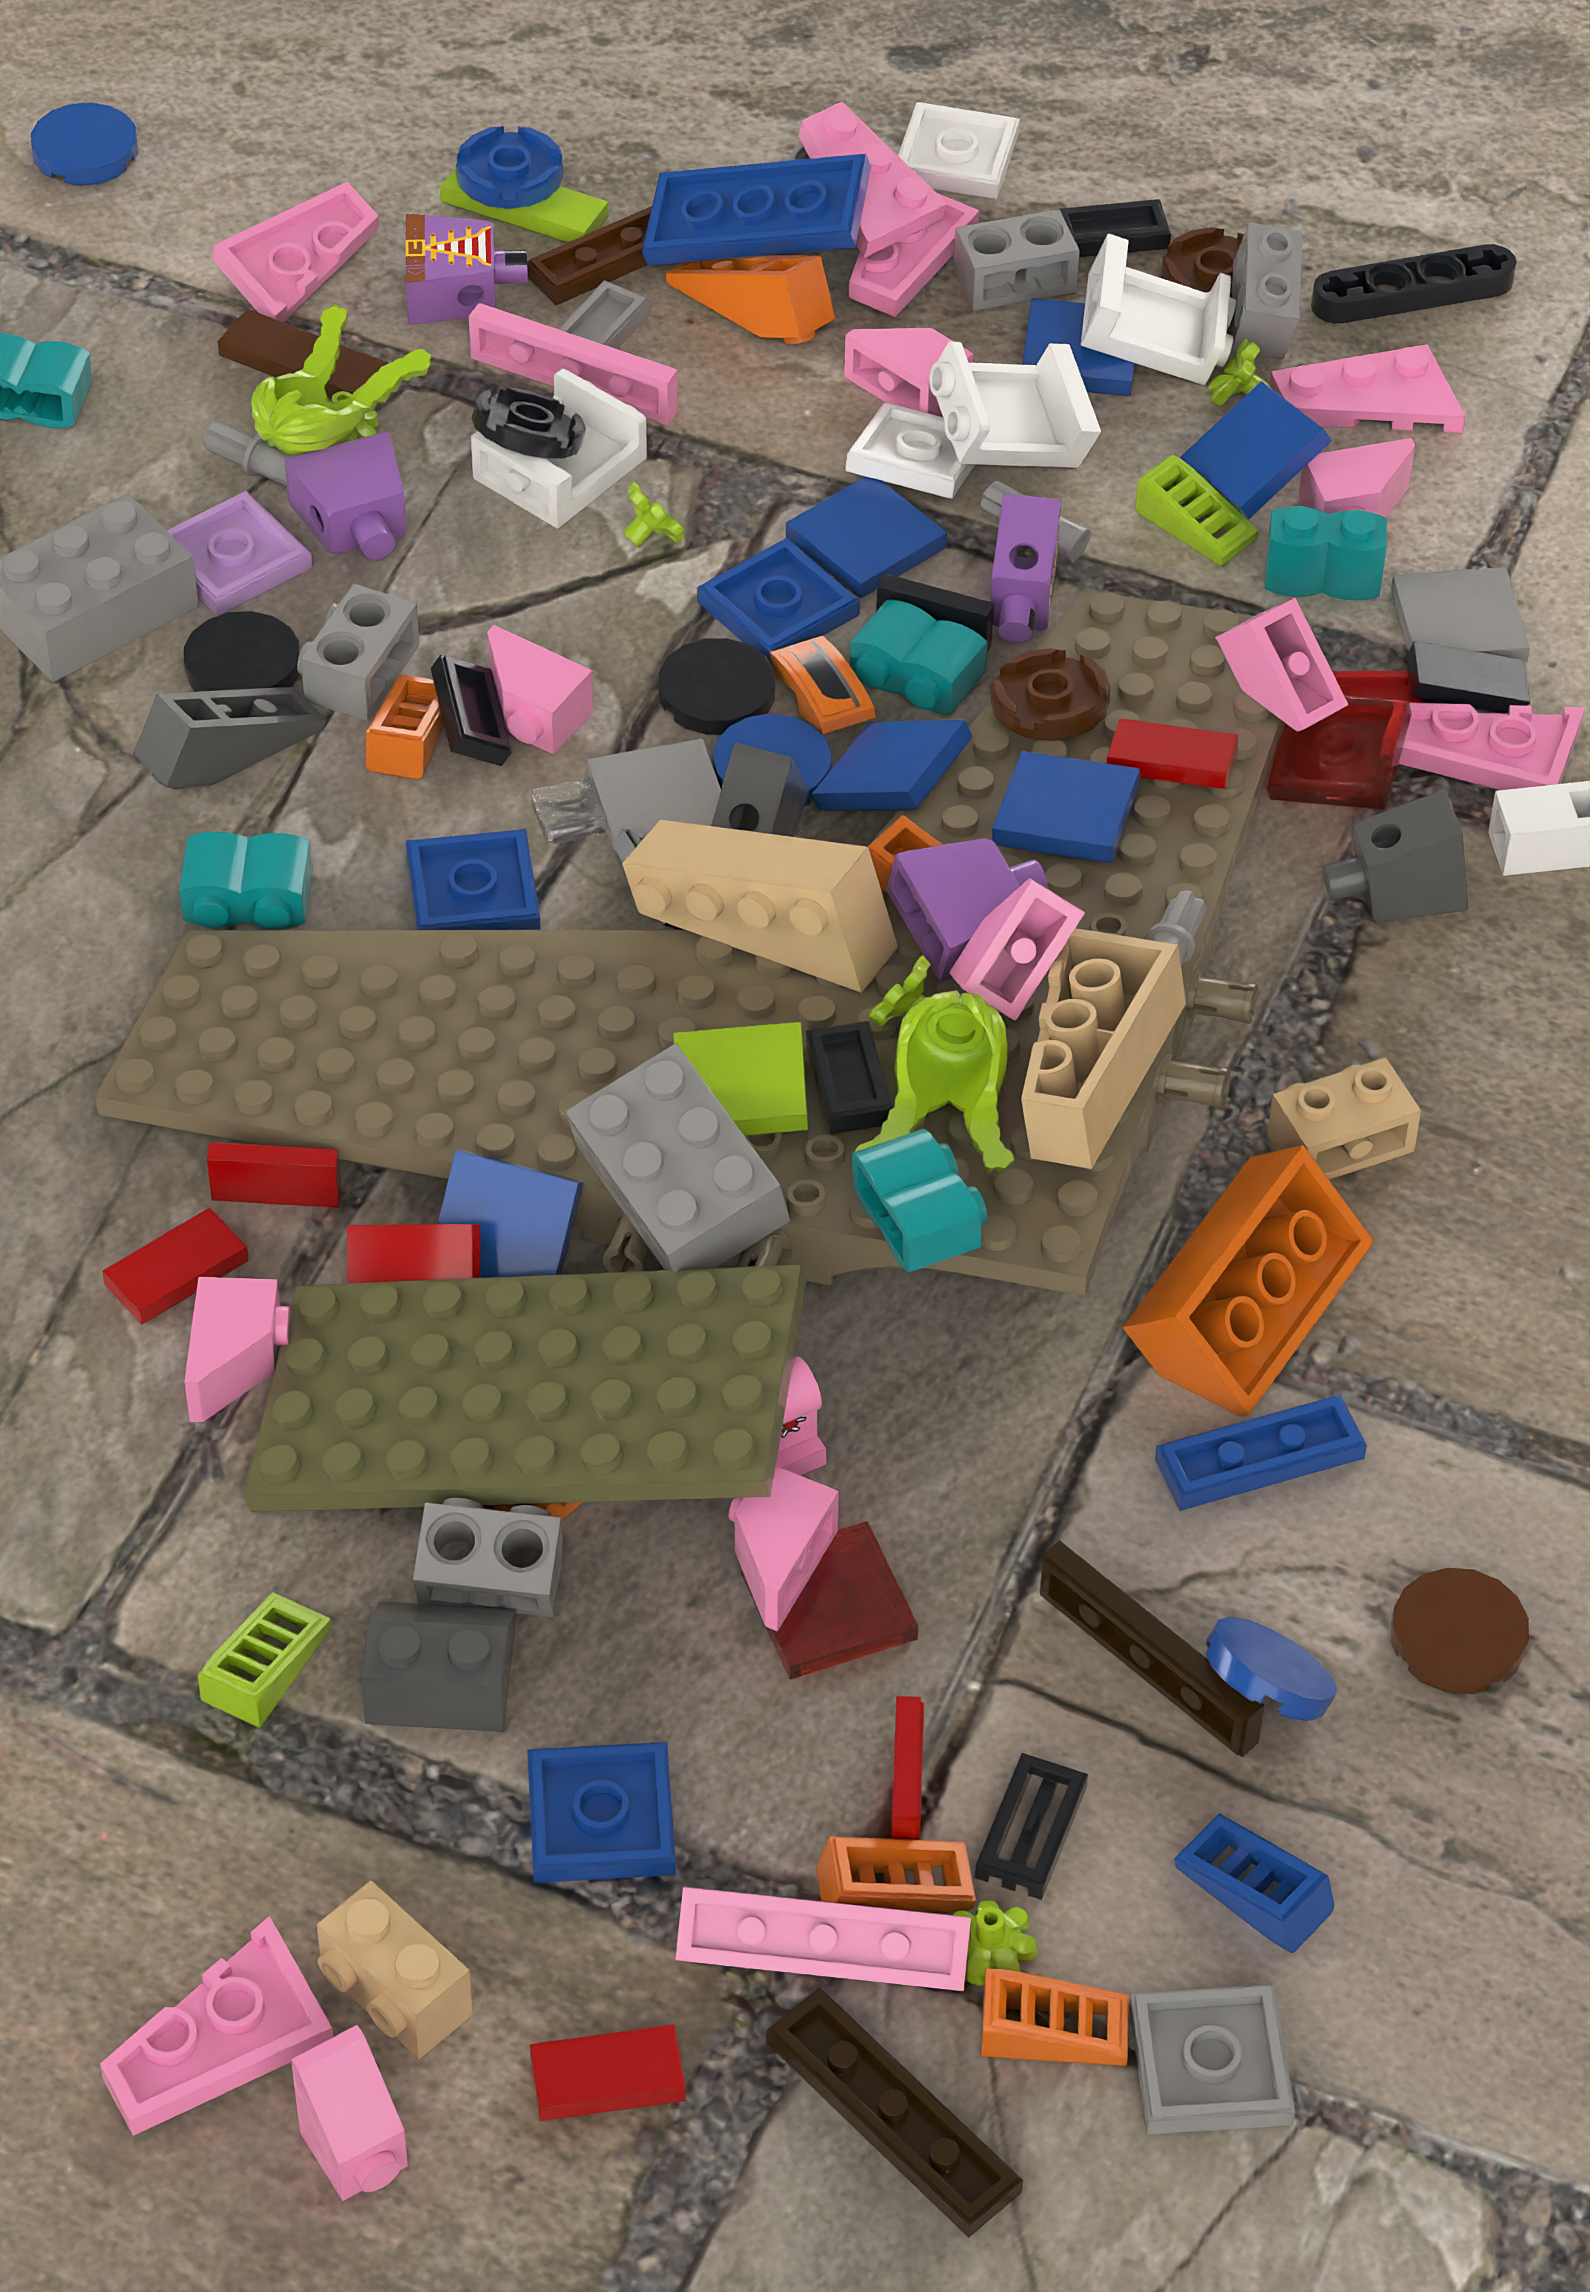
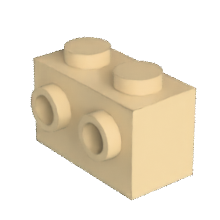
M1385 1057L1367 1064L1346 1067L1339 1073L1308 1083H1296L1281 1092L1274 1093L1267 1135L1277 1151L1303 1145L1328 1180L1414 1152L1421 1109Z
M370 1880L317 1924L320 1950L318 1965L324 1976L336 1989L348 1993L362 2006L382 2032L391 2038H396L419 2060L473 2015L470 1970L373 1881Z

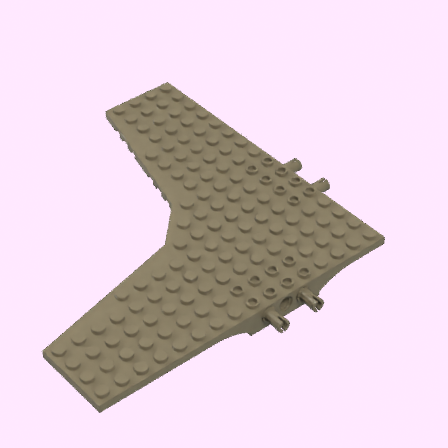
M1085 591L1036 650L1048 648L1066 650L1067 658H1074L1080 661L1081 654L1094 660L1106 672L1110 685V703L1105 718L1092 730L1074 738L1052 741L1031 739L1007 730L995 718L990 702L969 727L972 738L919 807L915 810H898L873 839L872 842L904 815L943 845L982 838L992 841V827L1021 751L1107 764V754L1119 718L1238 735V751L1226 789L1140 778V785L1112 863L997 846L1009 867L1030 860L1039 862L1045 872L1048 889L1085 912L1076 926L1077 929L1146 939L1151 927L1161 922L1170 901L1177 898L1179 892L1185 890L1192 891L1195 898L1204 900L1206 913L1194 936L1195 952L1191 959L1181 966L1186 1005L1092 1169L1032 1159L1030 1155L1021 1097L1033 1043L1038 1042L1040 1032L1039 1015L1042 1003H1046L1049 992V970L1016 1021L998 1011L1005 1023L1008 1048L1006 1077L998 1097V1126L1001 1133L1000 1140L1004 1144V1148L1012 1151L1014 1161L1001 1174L996 1170L987 1173L984 1168L983 1158L973 1146L972 1139L966 1128L963 1117L964 1112L948 1103L926 1114L924 1121L915 1131L924 1128L935 1138L938 1144L946 1143L950 1147L957 1163L959 1177L967 1188L974 1186L978 1189L984 1200L988 1219L986 1224L981 1225L980 1248L924 1268L957 1272L1086 1296L1126 1180L1140 1152L1148 1153L1166 1099L1184 1100L1214 1106L1215 1108H1223L1224 1100H1226L1228 1093L1230 1069L1227 1067L1189 1063L1188 1061L1180 1060L1196 1014L1228 1018L1229 1020L1250 1024L1257 1004L1258 985L1256 983L1229 981L1206 976L1214 936L1229 882L1285 723L1241 690L1215 638L1254 616L1233 613L1223 609L1212 610L1179 605L1170 601H1153L1120 596L1111 592ZM1309 624V626H1310V628H1311V630H1312V632H1313V625H1312V624ZM881 890L898 948L862 993L687 930H187L95 1095L98 1115L260 1145L336 1149L341 1160L449 1179L455 1150H464L582 1181L584 1183L574 1225L583 1230L584 1240L610 1244L602 1260L604 1267L609 1273L623 1272L629 1259L632 1262L627 1272L644 1270L645 1261L649 1252L652 1251L579 1150L565 1111L674 1044L673 1033L801 1022L808 1130L745 1136L781 1185L791 1221L721 1265L728 1267L801 1265L806 1281L832 1286L835 1276L842 1273L869 1268L902 1266L891 1252L881 1229L873 1223L865 1212L853 1188L852 1153L855 1152L860 1144L871 1141L880 1134L882 1126L834 1134L829 1133L806 1047V1030L869 1021L894 1108L895 1098L898 1094L894 1068L897 1042L902 1019L906 1013L889 1019L882 1027L873 1022L868 1016L871 1010L883 1001L886 993L895 984L899 983L903 987L905 979L912 972L916 961L923 953L889 894ZM931 967L926 971L927 977L924 980V991L921 993L925 997H932L935 994L957 990L960 995L968 993L960 987L953 977L940 983Z

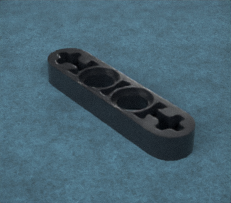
M1483 244L1328 271L1319 275L1314 282L1311 302L1312 312L1325 322L1338 324L1497 297L1506 294L1512 288L1517 263L1516 257L1509 249L1503 246ZM1443 276L1451 279L1452 282L1438 283L1429 280L1427 277ZM1388 284L1397 286L1401 290L1387 292L1379 290L1376 286Z

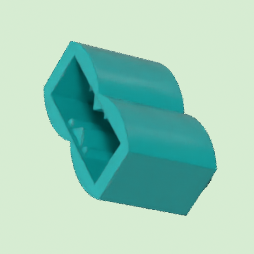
M0 333V420L20 417L32 424L47 428L74 426L92 384L90 352L65 342L46 341L35 344L17 335Z
M1305 506L1283 507L1271 510L1265 561V589L1276 594L1294 597L1312 596L1320 593L1338 599L1356 601L1379 597L1387 548V518L1364 510L1339 511L1332 514Z
M886 600L850 641V667L859 680L870 688H878L889 693H901L918 708L940 714H951L986 673L987 641L973 630L961 624L943 620L936 621L928 613L912 604L898 600Z
M217 831L202 832L188 836L179 887L183 920L207 928H219L247 922L266 929L276 930L304 924L306 922L313 873L309 839L286 833H266L247 838L234 833Z
M923 1128L852 1153V1181L856 1195L869 1218L881 1229L894 1257L907 1272L910 1273L981 1247V1225L986 1224L988 1219L984 1200L976 1187L971 1186L967 1188L959 1177L955 1157L946 1143L938 1144L935 1138Z

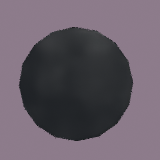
M518 388L500 389L498 397H492L489 390L481 393L476 400L471 418L475 429L486 439L505 449L544 459H564L576 455L582 446L586 432L581 416L575 413L571 419L563 414L565 406L559 403L560 401L534 391Z
M254 611L228 612L213 617L193 630L184 645V669L188 676V682L194 692L293 687L299 676L297 671L300 654L299 640L290 626L271 615Z
M729 638L700 639L682 645L666 658L659 671L660 704L665 712L667 708L669 712L674 714V721L685 729L706 735H722L729 726L747 717L769 713L775 702V671L767 657L747 643Z

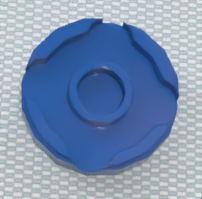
M89 102L69 104L54 109L39 119L31 132L33 162L39 170L52 178V173L64 176V183L73 185L99 184L114 179L126 171V163L131 158L135 160L138 155L135 124L126 113L109 105Z
M504 126L490 127L472 135L460 146L457 154L456 175L460 188L475 201L487 206L505 209L528 207L548 199L560 187L564 175L560 147L548 135L530 127L518 126V133L504 132Z
M765 714L752 716L729 726L716 741L713 754V769L721 789L735 742L793 757L809 789L804 806L809 804V799L813 796L812 793L832 769V754L827 739L813 725L796 717Z
M1227 1617L1217 1621L1206 1639L1205 1645L1208 1648L1206 1655L1211 1667L1219 1676L1240 1694L1253 1702L1255 1700L1262 1703L1266 1696L1281 1702L1282 1705L1277 1712L1282 1713V1716L1303 1721L1321 1718L1335 1698L1337 1687L1331 1674L1306 1650L1271 1628L1247 1619Z

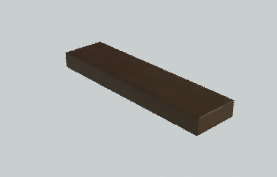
M1059 1540L1043 1554L1040 1596L1237 1756L1244 1757L1259 1743L1264 1711L1263 1703L1249 1700L1226 1683L1211 1667L1209 1660L1063 1542Z
M820 1987L766 2030V2043L968 2238L1022 2193L1023 2180Z

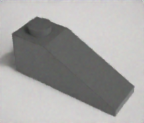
M294 687L156 694L133 754L152 772L153 778L166 788L182 789L185 786L213 785L322 731L327 720Z

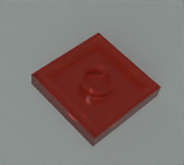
M1344 696L1348 706L1304 730L1297 732L1285 723L1266 787L1269 799L1386 810L1412 716L1409 701Z
M868 1521L838 1530L779 1630L775 1631L766 1627L790 1680L918 1640V1624ZM741 1568V1575H742V1577H743V1579H744V1582H745V1584H746V1586H747V1588H748V1590H749V1592H750V1595H751V1597H752V1599H753V1601H754V1603H755V1600H754V1598H753V1595H752V1593H751V1590H750V1588H749V1585H748V1583H747V1580H746L745 1575H744V1573H743V1571H742V1568Z

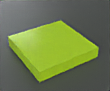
M801 1022L673 1033L674 1044L677 1043L744 1136L808 1130Z

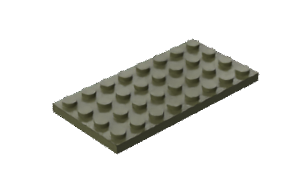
M778 1265L683 1269L675 1273L671 1270L296 1286L291 1304L292 1317L288 1345H281L243 1497L251 1512L424 1507L425 1503L443 1504L444 1500L449 1498L470 1499L482 1505L770 1497L807 1283L802 1266Z

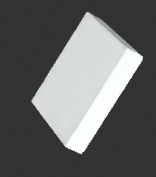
M916 102L898 156L932 189L997 200L1018 138L1020 119Z
M883 403L847 453L845 471L953 499L975 465L959 464L952 441L946 435L943 417L890 403Z

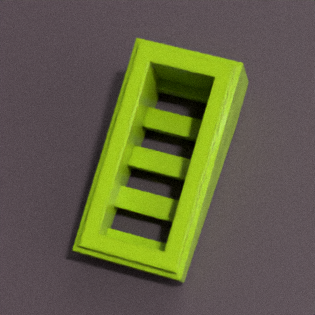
M1174 454L1148 471L1138 481L1135 512L1220 567L1258 539L1259 530L1190 465ZM1203 516L1207 518L1202 523L1198 522ZM1221 528L1227 531L1218 539L1213 536Z
M272 1592L217 1649L199 1672L198 1683L201 1701L261 1728L331 1629V1618ZM280 1617L303 1628V1630L297 1634L274 1622ZM265 1635H268L288 1644V1646L282 1650L262 1641ZM254 1652L273 1662L267 1666L250 1658V1656ZM240 1670H243L258 1678L251 1682L237 1674Z

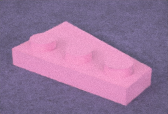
M843 102L802 120L798 137L810 159L865 153L867 155L871 169L858 232L859 237L856 243L863 258L943 219L948 203Z
M345 182L213 245L212 261L258 313L284 322L378 231L379 216L348 182Z
M938 194L948 203L942 220L865 258L859 252L849 280V298L896 317L954 255L955 228L978 224L980 210Z
M1428 344L1271 371L1270 388L1320 426L1354 428L1359 424L1360 420L1391 421V430L1412 431L1414 422L1443 424V432L1463 433L1466 416Z
M1398 703L1383 740L1380 759L1498 790L1561 784L1583 722L1585 707H1564L1563 715L1533 714L1532 706L1510 705L1508 714L1477 713L1470 704Z
M270 1916L251 1932L252 1940L227 1962L221 1958L202 1974L203 1983L175 2007H164L100 2063L102 2078L133 2136L289 2064L294 2057L333 2038L331 2024Z

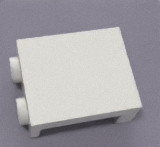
M1107 234L1088 274L1081 346L1206 385L1215 365L1223 367L1232 348L1233 335L1226 333L1236 307V299L1229 297L1231 276L1220 273L1211 291L1205 293L1126 267L1129 240Z
M949 341L940 358L931 368L929 375L930 389L937 398L945 421V432L948 439L952 441L959 464L1079 468L1101 433L1069 344L1050 343L1037 365L968 363L962 343Z
M564 368L554 374L553 398L565 406L563 414L572 419V416L577 413L583 419L586 432L582 446L576 455L564 459H544L527 456L497 445L486 439L479 431L471 436L473 479L557 529L647 458L646 417L633 406L621 402L597 388L591 382L583 380Z

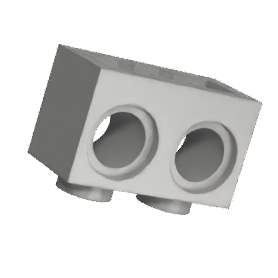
M1060 209L956 227L953 270L972 311L1027 302L1031 301V298L1044 299L1076 293L1080 250Z
M1248 223L1233 262L1232 298L1236 299V307L1231 320V335H1233L1231 351H1237L1240 343L1247 339L1250 343L1255 342L1261 349L1257 355L1284 359L1300 320L1302 231Z
M353 583L339 604L334 603L330 607L324 626L314 641H307L301 649L297 671L302 675L304 698L310 703L368 721L419 646L417 603Z
M449 1498L444 1500L443 1504L425 1503L413 1574V1584L418 1603L516 1609L517 1614L554 1617L565 1544L561 1517H553L549 1511L529 1505L514 1506L511 1508V1512L484 1509L482 1504L465 1498ZM464 1540L474 1545L472 1551L466 1557L459 1560H448L439 1555L441 1549L451 1541ZM524 1547L534 1548L542 1554L535 1564L525 1568L515 1567L507 1562L511 1553Z

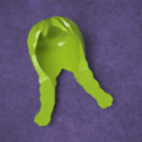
M334 304L322 312L320 317L323 325L321 327V335L316 340L313 353L306 359L303 369L293 374L289 373L276 378L268 377L256 387L251 399V413L255 419L254 428L260 433L262 440H267L270 447L276 446L278 450L290 456L322 450L344 443L356 425L365 417V413L373 411L378 403H386L390 393L396 392L399 389L402 380L410 381L413 377L426 375L431 364L430 358L432 355L427 353L425 349L413 350L403 358L396 359L394 362L382 366L378 372L374 373L348 399L328 404L325 387L329 382L331 374L335 372L336 360L340 356L339 342L342 337L341 331L348 323L347 310Z
M957 990L926 997L910 1009L902 1019L897 1042L894 1068L898 1094L895 1098V1107L889 1111L888 1119L883 1122L881 1133L873 1140L860 1144L855 1152L915 1132V1129L924 1121L927 1113L950 1103L955 1108L964 1112L963 1117L966 1128L972 1139L973 1146L983 1158L984 1168L987 1173L996 1170L1001 1174L1014 1161L1013 1153L1004 1148V1144L1000 1140L1001 1133L998 1126V1097L1006 1077L1008 1048L1005 1023L994 1007L985 1003L979 994L962 993L960 995Z

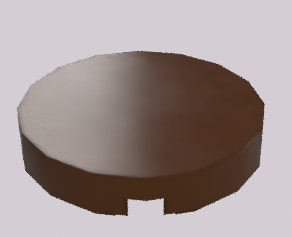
M1209 227L1191 230L1175 238L1168 245L1166 255H1163L1161 278L1207 293L1211 291L1219 274L1223 273L1231 276L1229 297L1232 298L1233 262L1244 234L1238 233L1237 238H1234L1232 236H1225L1224 229Z
M1053 648L1032 650L1009 659L1000 667V675L995 680L993 677L990 686L991 706L995 718L1007 730L1031 739L1052 741L1074 738L1088 732L1105 718L1110 703V685L1106 672L1094 660L1081 654L1080 661L1074 658H1067L1066 650Z
M1444 1568L1422 1574L1403 1589L1394 1606L1391 1620V1644L1397 1656L1400 1652L1402 1659L1409 1664L1408 1671L1420 1682L1441 1691L1475 1694L1489 1690L1490 1684L1499 1682L1503 1678L1505 1682L1513 1676L1526 1654L1529 1642V1617L1518 1596L1499 1579L1477 1570Z

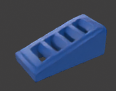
M1220 1813L1174 1858L1175 1866L1179 1871L1267 1939L1290 1953H1294L1331 1915L1334 1909V1900L1327 1874ZM1228 1846L1235 1850L1219 1868L1212 1865ZM1253 1863L1256 1867L1242 1881H1239L1237 1878ZM1274 1881L1279 1883L1267 1896L1262 1894Z

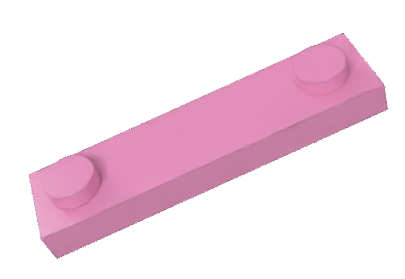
M481 303L469 315L470 356L474 360L554 386V374L564 368L583 380L591 382L597 388L621 402L633 406L646 418L668 425L678 412L677 369Z
M683 1887L675 1960L964 1991L971 1917Z

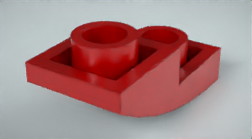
M480 1224L347 1225V1284L480 1278Z

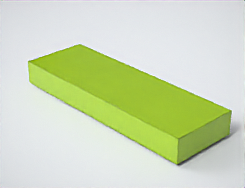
M456 167L440 186L442 202L565 242H571L598 230L609 216L608 201L562 186L548 199L532 206L512 209L487 206L471 199L460 188Z

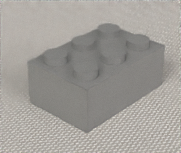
M128 493L0 557V630L52 682L199 607L193 556Z
M677 1043L565 1111L579 1150L664 1270H671L675 1273L683 1269L716 1268L791 1221L781 1185Z

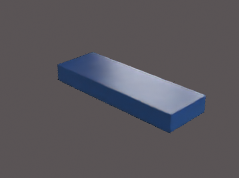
M1340 1394L1156 1446L1155 1461L1179 1510L1182 1511L1365 1459L1367 1444Z

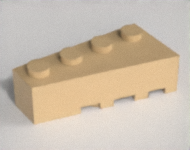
M660 820L622 863L640 914L860 993L864 991L898 948L870 851L866 846Z
M1075 928L1049 970V992L1046 1003H1042L1038 1042L1033 1043L1021 1101L1032 1159L1092 1169L1185 1007L1186 999L1178 944Z

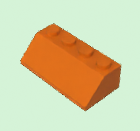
M1303 1145L1250 1157L1122 1328L1159 1376L1239 1416L1250 1415L1372 1246L1374 1240Z

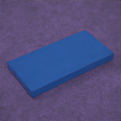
M865 153L659 173L642 250L645 261L649 266L856 247L871 169L867 155Z

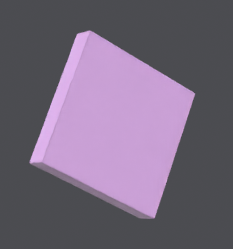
M247 491L167 530L193 556L197 596L216 616L312 568L311 552Z

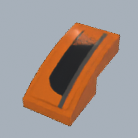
M824 636L770 652L775 675L796 693L799 714L822 735L876 718L875 707L859 678L841 653Z

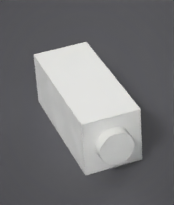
M1590 781L1495 791L1488 833L1503 876L1590 867Z

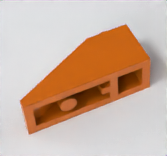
M763 255L685 262L665 273L667 284L758 337L783 338L785 344L803 343L816 336V329L835 319L821 256Z

